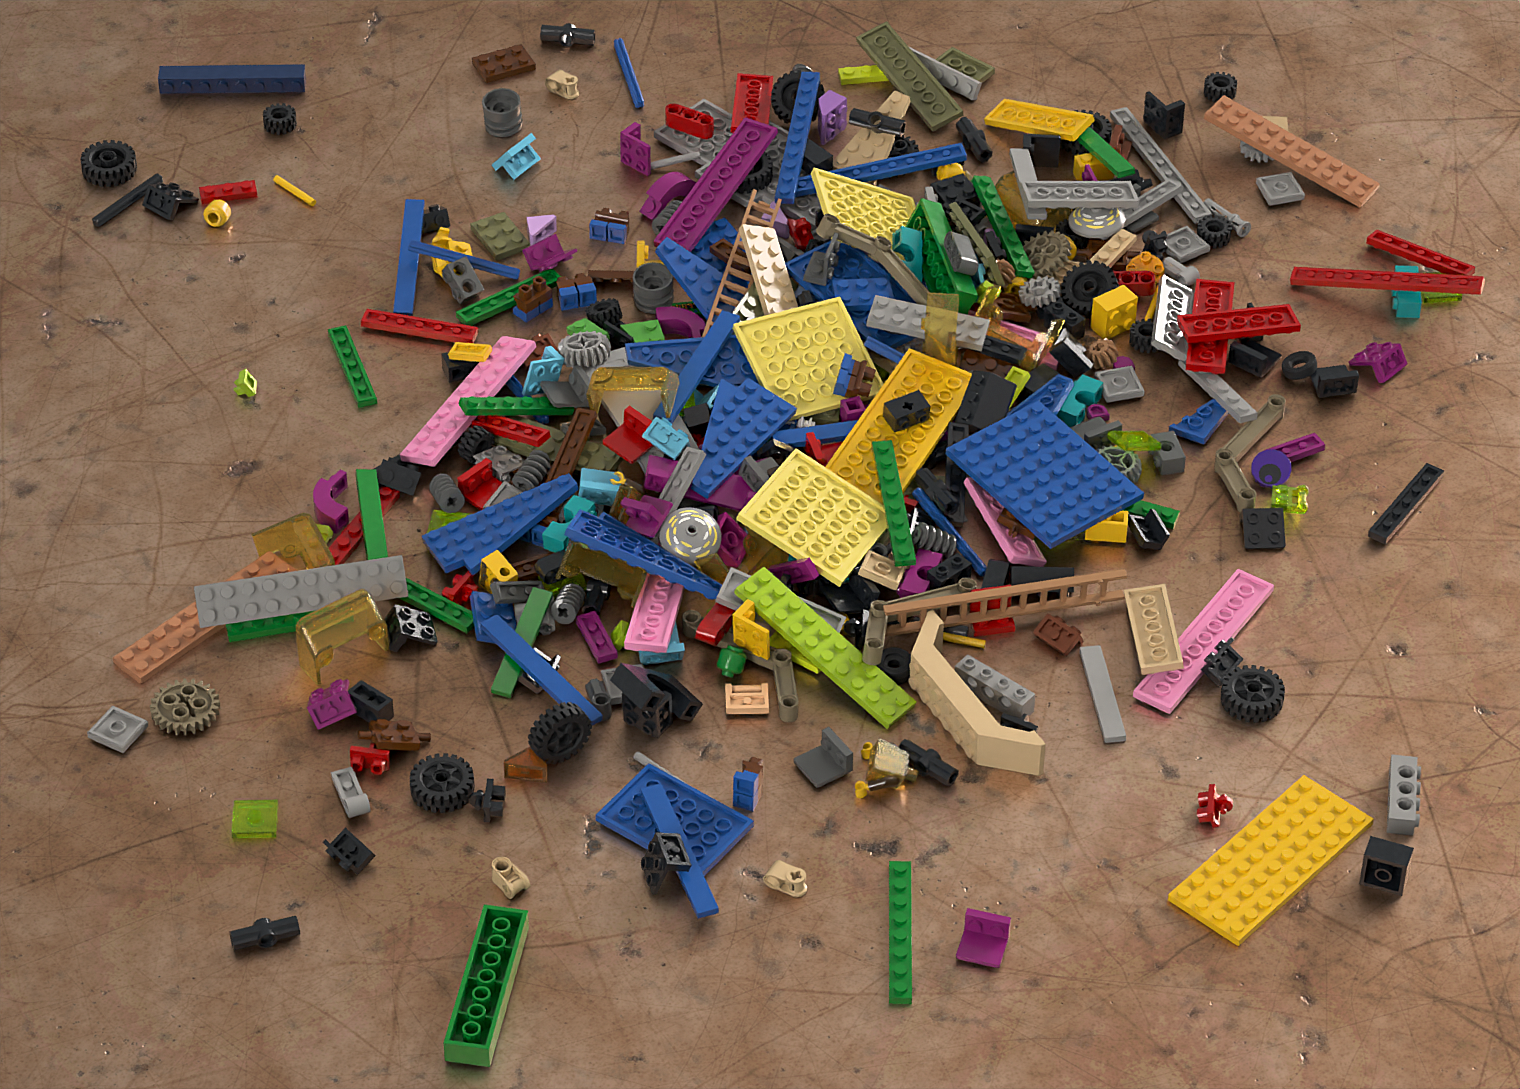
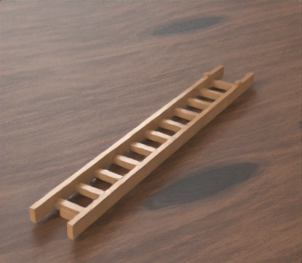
M753 189L741 225L748 221L761 227L772 228L782 199L778 198L775 209H772L770 204L762 201L758 203L753 202L757 190ZM752 208L771 215L770 222L749 215L750 209ZM739 231L702 337H705L708 329L713 325V315L719 316L722 311L716 308L718 301L735 307L740 302L722 295L723 287L745 295L754 282L753 275L730 267L732 261L750 267L747 258L735 254L737 247L745 250L743 242L740 241L741 235ZM730 274L749 281L748 287L745 288L726 281L727 275Z
M1117 569L884 605L883 611L885 616L897 614L899 622L896 625L886 626L885 637L921 631L927 616V609L940 608V619L944 622L945 628L1092 604L1100 606L1105 602L1124 600L1125 596L1122 589L1106 592L1108 581L1127 579L1128 575L1125 569ZM1098 583L1100 585L1099 593L1087 595L1088 584ZM1081 586L1080 596L1067 598L1069 587ZM1061 589L1060 599L1047 601L1048 591ZM1041 592L1040 602L1026 604L1027 594ZM1020 595V604L1018 606L1007 607L1008 597ZM1001 598L999 609L987 610L988 600ZM981 601L980 612L967 613V603ZM961 604L960 615L946 617L947 606ZM920 611L919 621L906 623L908 612Z

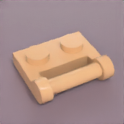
M725 683L726 714H769L768 683H761V685H732V683Z

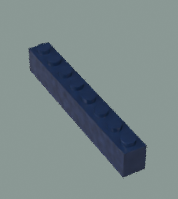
M305 64L159 66V93L305 92Z

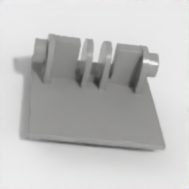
M500 445L473 456V458L477 459L475 464H478L485 458L491 460L493 477L502 483L504 481L509 482L511 479L509 473L519 469L523 462H525L520 455L514 454L507 450L506 447Z

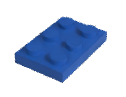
M889 277L832 280L834 298H841L847 311H870L875 295L894 299Z
M472 591L470 602L477 641L495 643L480 629V623L496 614L515 631L516 621L513 603L495 604L493 594Z

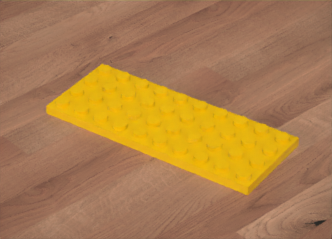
M909 348L825 468L883 505L872 452V442L892 440L902 492L904 493L914 479L916 471L923 466L947 431L949 422H953L957 416L972 373ZM919 390L931 406L929 420L894 433L883 418L884 403Z
M1303 775L1168 894V901L1239 946L1373 825L1374 818Z

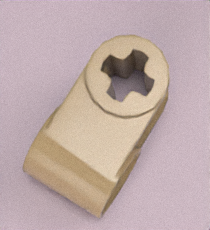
M558 70L545 79V85L549 91L570 100L579 96V91L577 90L578 78L576 76L570 75L563 70Z
M502 856L493 860L492 881L503 891L506 897L512 899L519 891L530 888L527 876L510 859Z
M776 860L763 877L768 887L789 894L792 897H801L807 892V885L804 883L806 872L784 861Z

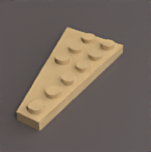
M894 90L877 111L882 113V115L902 120L911 102L910 97ZM881 120L876 121L874 125L879 124ZM861 128L833 160V170L887 159L895 141V136L886 133L877 134L870 129ZM877 180L864 183L876 186Z

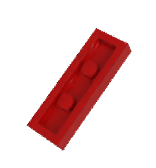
M255 180L199 187L201 204H210L214 200L233 201L258 197Z

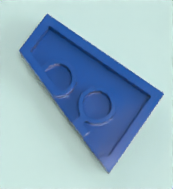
M1212 399L1196 409V413L1183 417L1182 421L1177 425L1174 423L1170 425L1169 431H1174L1175 435L1205 444L1229 413L1215 399Z

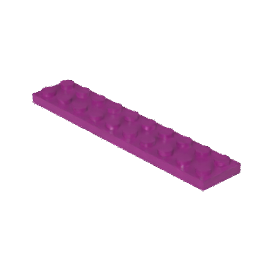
M744 118L654 239V247H657L668 237L691 252L778 134L777 127Z

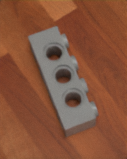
M970 655L965 656L955 665V672L975 696L985 703L1013 717L1021 718L1024 713L1030 716L1034 712L1035 693Z
M1391 754L1388 781L1387 833L1413 836L1414 827H1419L1420 814H1416V811H1419L1420 798H1416V795H1420L1421 782H1417V779H1420L1421 766H1417L1418 757Z

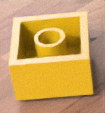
M1122 285L1093 298L1091 329L1102 339H1110L1130 330L1132 324L1136 322L1138 297L1125 285Z

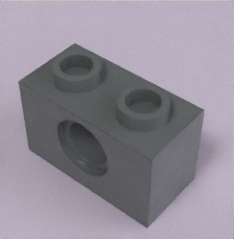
M1168 431L1151 434L1147 449L1149 455L1153 456L1154 466L1158 468L1160 474L1167 475L1184 472L1186 456L1175 432Z

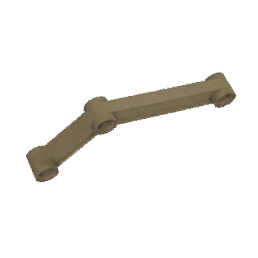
M826 213L816 229V233L820 237L831 239L834 233H838V240L867 252L870 258L880 262L917 304L943 309L945 306L944 301L937 296H933L894 253L891 249L892 243L882 236L873 238L841 224L839 219L832 214Z
M1273 394L1269 396L1268 401L1258 411L1257 419L1248 421L1223 448L1216 451L1214 470L1220 474L1237 504L1236 508L1239 512L1242 509L1255 508L1256 491L1250 487L1237 462L1276 421L1284 417L1286 400L1282 395Z
M962 578L957 584L887 602L881 600L873 601L868 617L862 656L863 662L868 665H878L881 662L887 623L897 620V614L885 616L883 611L884 605L968 593L976 589V581L970 578ZM940 608L927 609V612L931 610H938ZM920 611L908 612L906 618L918 615Z
M688 610L682 615V630L686 637L694 638L699 624L704 619L698 611ZM729 629L717 645L718 647L727 648L728 645L741 648L734 643L732 629ZM770 646V658L766 660L762 657H757L753 652L745 648H741L744 649L743 653L746 654L748 660L773 671L780 719L784 722H794L797 720L799 700L791 652L784 648L776 649Z

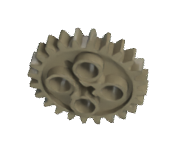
M1052 230L1049 234L1045 231L1043 235L1037 233L1036 238L1031 236L1029 242L1024 241L1025 245L1023 248L1035 272L1032 277L1035 280L1038 276L1043 278L1050 275L1052 277L1054 271L1059 272L1058 268L1065 266L1063 262L1069 261L1067 256L1071 255L1070 250L1072 248L1065 235L1060 234L1059 231L1054 233Z
M186 678L183 679L182 683L175 680V685L167 683V688L160 687V693L155 692V698H151L150 711L152 720L155 721V725L160 724L161 730L167 728V733L175 730L176 735L180 731L187 735L188 731L191 730L193 734H196V729L204 731L203 726L210 727V721H216V715H219V695L216 694L215 688L210 689V684L203 686L202 680L197 684L195 679H192L190 683L187 682Z

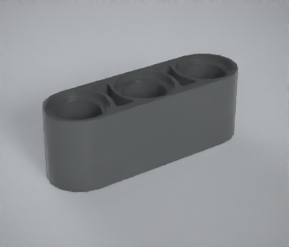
M949 231L944 238V247L953 270L971 276L975 275L978 270V259L969 237Z

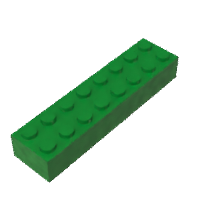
M921 198L905 227L922 231V273L927 288L933 296H937L944 301L945 306L943 310L968 315L971 306L976 302L978 296L970 275L956 272L952 268L944 247V238L952 230L941 203Z
M484 904L443 1042L445 1061L490 1067L529 930L528 910Z

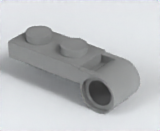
M349 767L331 772L332 781L348 818L371 812L366 793L363 794L353 768Z

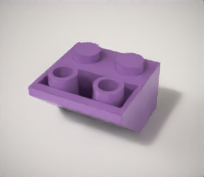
M831 90L818 98V131L821 144L823 145L845 130L847 126V98Z

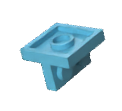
M530 133L491 165L495 171L503 166L514 180L537 163L541 158L530 145L536 139L534 135Z

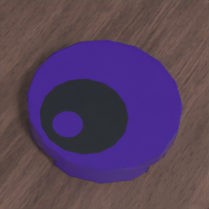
M1275 449L1259 452L1253 459L1251 464L1252 477L1260 486L1276 489L1283 486L1289 480L1291 462L1281 451Z

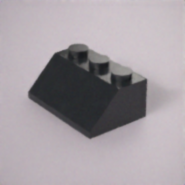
M973 370L954 423L969 425L968 434L973 435L1005 418L1017 385L991 372Z
M1010 567L1011 586L1074 576V567ZM1074 587L1068 588L1067 597H1069V593H1074ZM1061 589L1050 590L1048 592H1057L1056 596H1060ZM1037 592L1036 596H1041V592Z

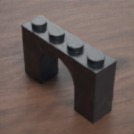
M620 663L610 679L641 710L655 712L665 696L663 691L671 694L672 712L680 719L693 721L703 705L700 700L670 674Z

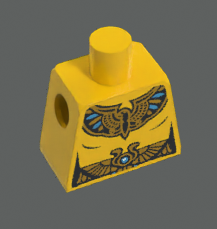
M498 550L481 559L479 585L490 594H492L490 584L493 582L518 581L517 571Z

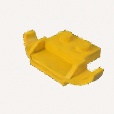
M439 228L431 245L472 256L470 244L452 241L451 238H448L449 229ZM431 257L434 273H438L443 278L442 270L447 264L452 262Z

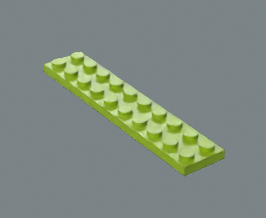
M762 567L735 588L734 593L742 601L745 602L749 599L754 602L755 612L886 729L915 707L917 701L876 665L864 663L862 660L863 654L765 567Z

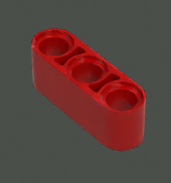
M675 103L668 104L665 107V124L669 128L701 139L713 137L714 118L712 116Z
M1113 271L1119 287L1125 285L1136 296H1151L1156 291L1155 275L1151 271Z
M716 602L699 624L695 638L717 646L733 626L732 614L735 610Z

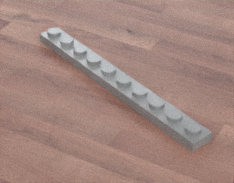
M1124 107L1110 111V118L1115 124L1123 125L1122 133H1125V137L1132 142V146L1159 180L1164 182L1167 179H1171L1183 186V191L1174 196V198L1194 224L1199 223L1200 219L1203 220V217L1208 218V216L1212 215L1210 210L1130 110Z

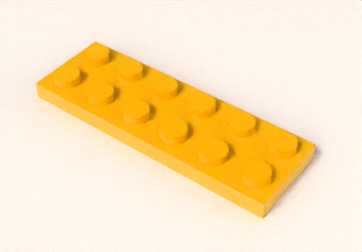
M1004 98L984 118L985 125L1038 135L1061 136L1063 140L1075 141L1094 122V117L1092 114Z

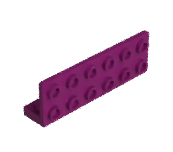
M649 455L643 487L662 493L679 461ZM733 474L708 499L691 489L692 482L683 498L741 511L757 492H754L741 476Z

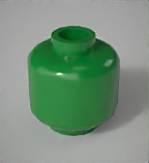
M732 645L721 649L717 667L722 670V675L734 677V674H741L743 672L747 659L746 654L743 653L744 649Z

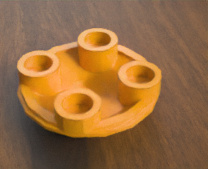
M1144 251L1132 258L1126 266V271H1151L1155 275L1156 285L1164 274V265L1158 257Z

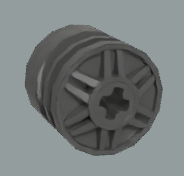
M499 88L488 92L483 97L484 125L489 134L496 137H508L516 134L522 128L521 101L515 91Z
M656 262L645 263L634 271V303L640 311L656 314V307L672 306L674 301L673 275L664 264Z

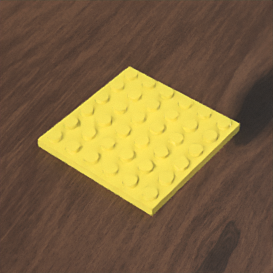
M813 168L811 172L823 214H832L839 219L841 224L873 238L882 236L892 243V234L901 226L905 227L916 208L913 197L817 168ZM894 252L901 260L905 261L902 254Z
M840 297L733 324L732 329L759 385L797 408L796 414L789 421L799 419L802 416L807 417L840 408V401L848 399L847 397L833 394L845 353L852 355L853 360L859 362L866 360V366L876 370ZM877 370L873 382L862 379V382L872 385L868 397L860 396L862 402L874 399L883 386Z
M795 449L736 518V520L797 560L810 557L818 573L839 587L888 529L884 508L881 503L798 449Z

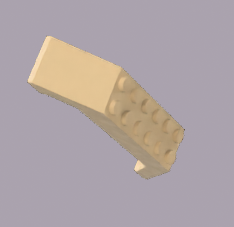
M934 610L928 611L911 652V663L909 664L910 687L917 691L922 702L930 707L932 714L939 718L945 730H948L953 735L955 742L962 746L966 755L969 758L971 757L977 765L1038 776L1043 774L1046 745L1034 730L1027 732L1001 726L940 654L942 653L944 622Z

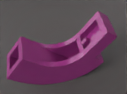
M670 172L663 175L646 192L649 197L639 212L654 220L673 198L677 196L686 198L697 182L680 172Z
M656 307V320L658 319L663 334H680L686 338L702 337L706 324L697 314L679 307Z
M341 469L335 475H332L328 481L321 478L313 490L316 519L321 525L329 526L335 534H338L349 523L348 508L334 501L348 487L347 472Z

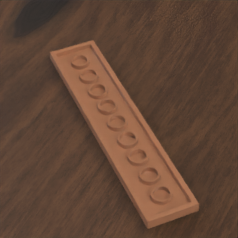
M1225 95L1204 115V119L1359 208L1379 189L1380 183L1353 169Z
M268 551L226 581L297 570L271 551ZM195 601L114 656L113 664L140 684H143L224 628L226 624L200 628Z

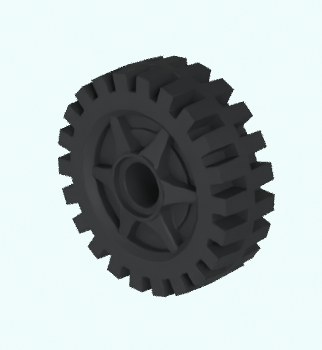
M793 70L790 71V74H783V77H779L777 83H774L771 92V103L774 113L778 115L780 120L783 119L786 124L791 123L795 105L794 97L797 95L801 70H797L796 73ZM819 82L811 120L813 122L818 116V98L825 94L821 82Z
M1081 110V113L1093 115L1094 122L1089 127L1110 144L1112 133L1110 121L1104 115L1100 116L1098 112L1093 114L1092 110H1089V112ZM1061 139L1060 147L1062 149L1065 148L1067 152L1072 151L1074 155L1076 153H1079V155L1090 153L1077 140L1068 141Z
M103 140L102 144L99 141L96 142V146L91 144L81 154L80 160L83 177L89 183L92 182L93 185L99 184V186L103 187L106 184V187H111V184H114V186H118L119 182L124 184L125 180H131V177H134L137 171L135 151L127 143L122 144V141L115 143V140H111L108 143L107 140Z
M766 152L762 154L738 187L739 193L743 194L744 191H747V194H750L753 189L758 192L759 189L763 190L765 186L768 187L769 182L771 183L773 178V162Z
M1091 260L1086 261L1085 265L1083 262H1080V267L1078 268L1074 265L1072 267L1073 271L1068 270L1066 272L1067 276L1063 277V283H1061V294L1065 304L1081 316L1084 315L1085 318L1089 319L1090 315H1092L1093 298L1119 287L1117 278L1109 266H1106L1104 263L1100 264L1099 261H1094L1092 264Z
M1243 665L1242 669L1236 667L1235 671H1229L1228 675L1226 674L1221 688V704L1226 712L1230 711L1229 715L1232 717L1237 715L1236 719L1240 721L1242 718H1245V722H1250V719H1253L1254 723H1258L1259 719L1265 722L1267 717L1271 720L1274 718V715L1277 716L1283 707L1285 686L1282 679H1279V675L1276 673L1272 675L1273 671L1270 669L1265 671V667L1262 666L1259 669H1256V665H1251V668H1248V665Z
M565 702L560 703V706L556 704L553 706V710L550 708L545 710L546 714H541L539 721L535 720L533 723L535 727H531V734H528L530 748L547 764H556L557 761L562 763L564 758L569 760L571 754L575 756L578 753V748L582 750L584 747L582 743H587L589 740L587 736L591 735V720L577 704H572L571 702H567V704Z
M439 753L434 754V758L431 755L426 756V761L424 759L419 760V764H415L410 772L411 796L414 802H417L419 807L423 806V809L426 811L431 808L433 813H436L438 809H440V813H445V809L453 812L454 807L459 810L462 808V804L466 805L469 803L470 795L474 793L475 782L472 767H470L467 761L464 762L462 757L457 759V755L454 754L451 757L448 756V753H443V757H440Z

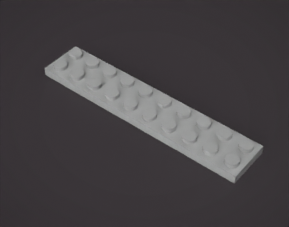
M402 555L194 586L200 628L408 597Z

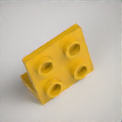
M637 241V268L650 262L664 264L661 260H645L648 259L649 246L645 245V241Z
M747 599L732 614L734 643L741 648L753 652L757 657L768 660L770 658L769 630L755 623V603Z

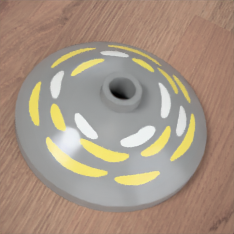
M1077 207L1069 216L1070 229L1077 235L1087 238L1111 236L1119 232L1125 225V214L1120 208L1107 209L1095 207L1089 209Z
M681 508L670 513L665 518L660 528L659 540L663 549L689 565L697 566L708 562L716 555L721 544V531L716 520L707 512L697 508ZM689 529H694L695 532H694V533H690L688 530H689Z

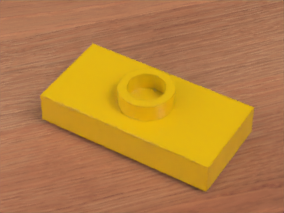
M455 342L448 356L451 360L485 362L492 352V347L487 344Z

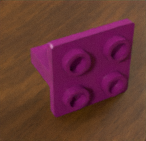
M644 495L640 501L624 497L620 503L626 509L625 513L630 516L626 526L642 536L653 538L673 506L669 501Z

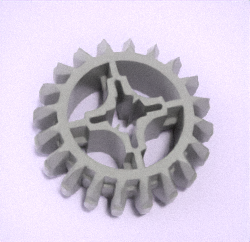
M580 331L563 338L558 343L557 352L565 358L563 365H566V367L573 368L574 365H580L582 368H589L606 361L610 356L611 347L608 338L601 332Z
M1110 444L1109 447L1102 446L1101 449H1096L1100 455L1132 483L1138 482L1142 472V463L1138 458V454H1134L1133 450H1127V447L1121 448L1119 444L1117 447H1113Z

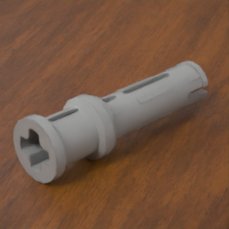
M1210 198L1203 202L1214 216H1218L1219 219L1224 217V221L1228 220L1238 236L1245 237L1250 232L1251 224L1240 219L1238 214H1231Z

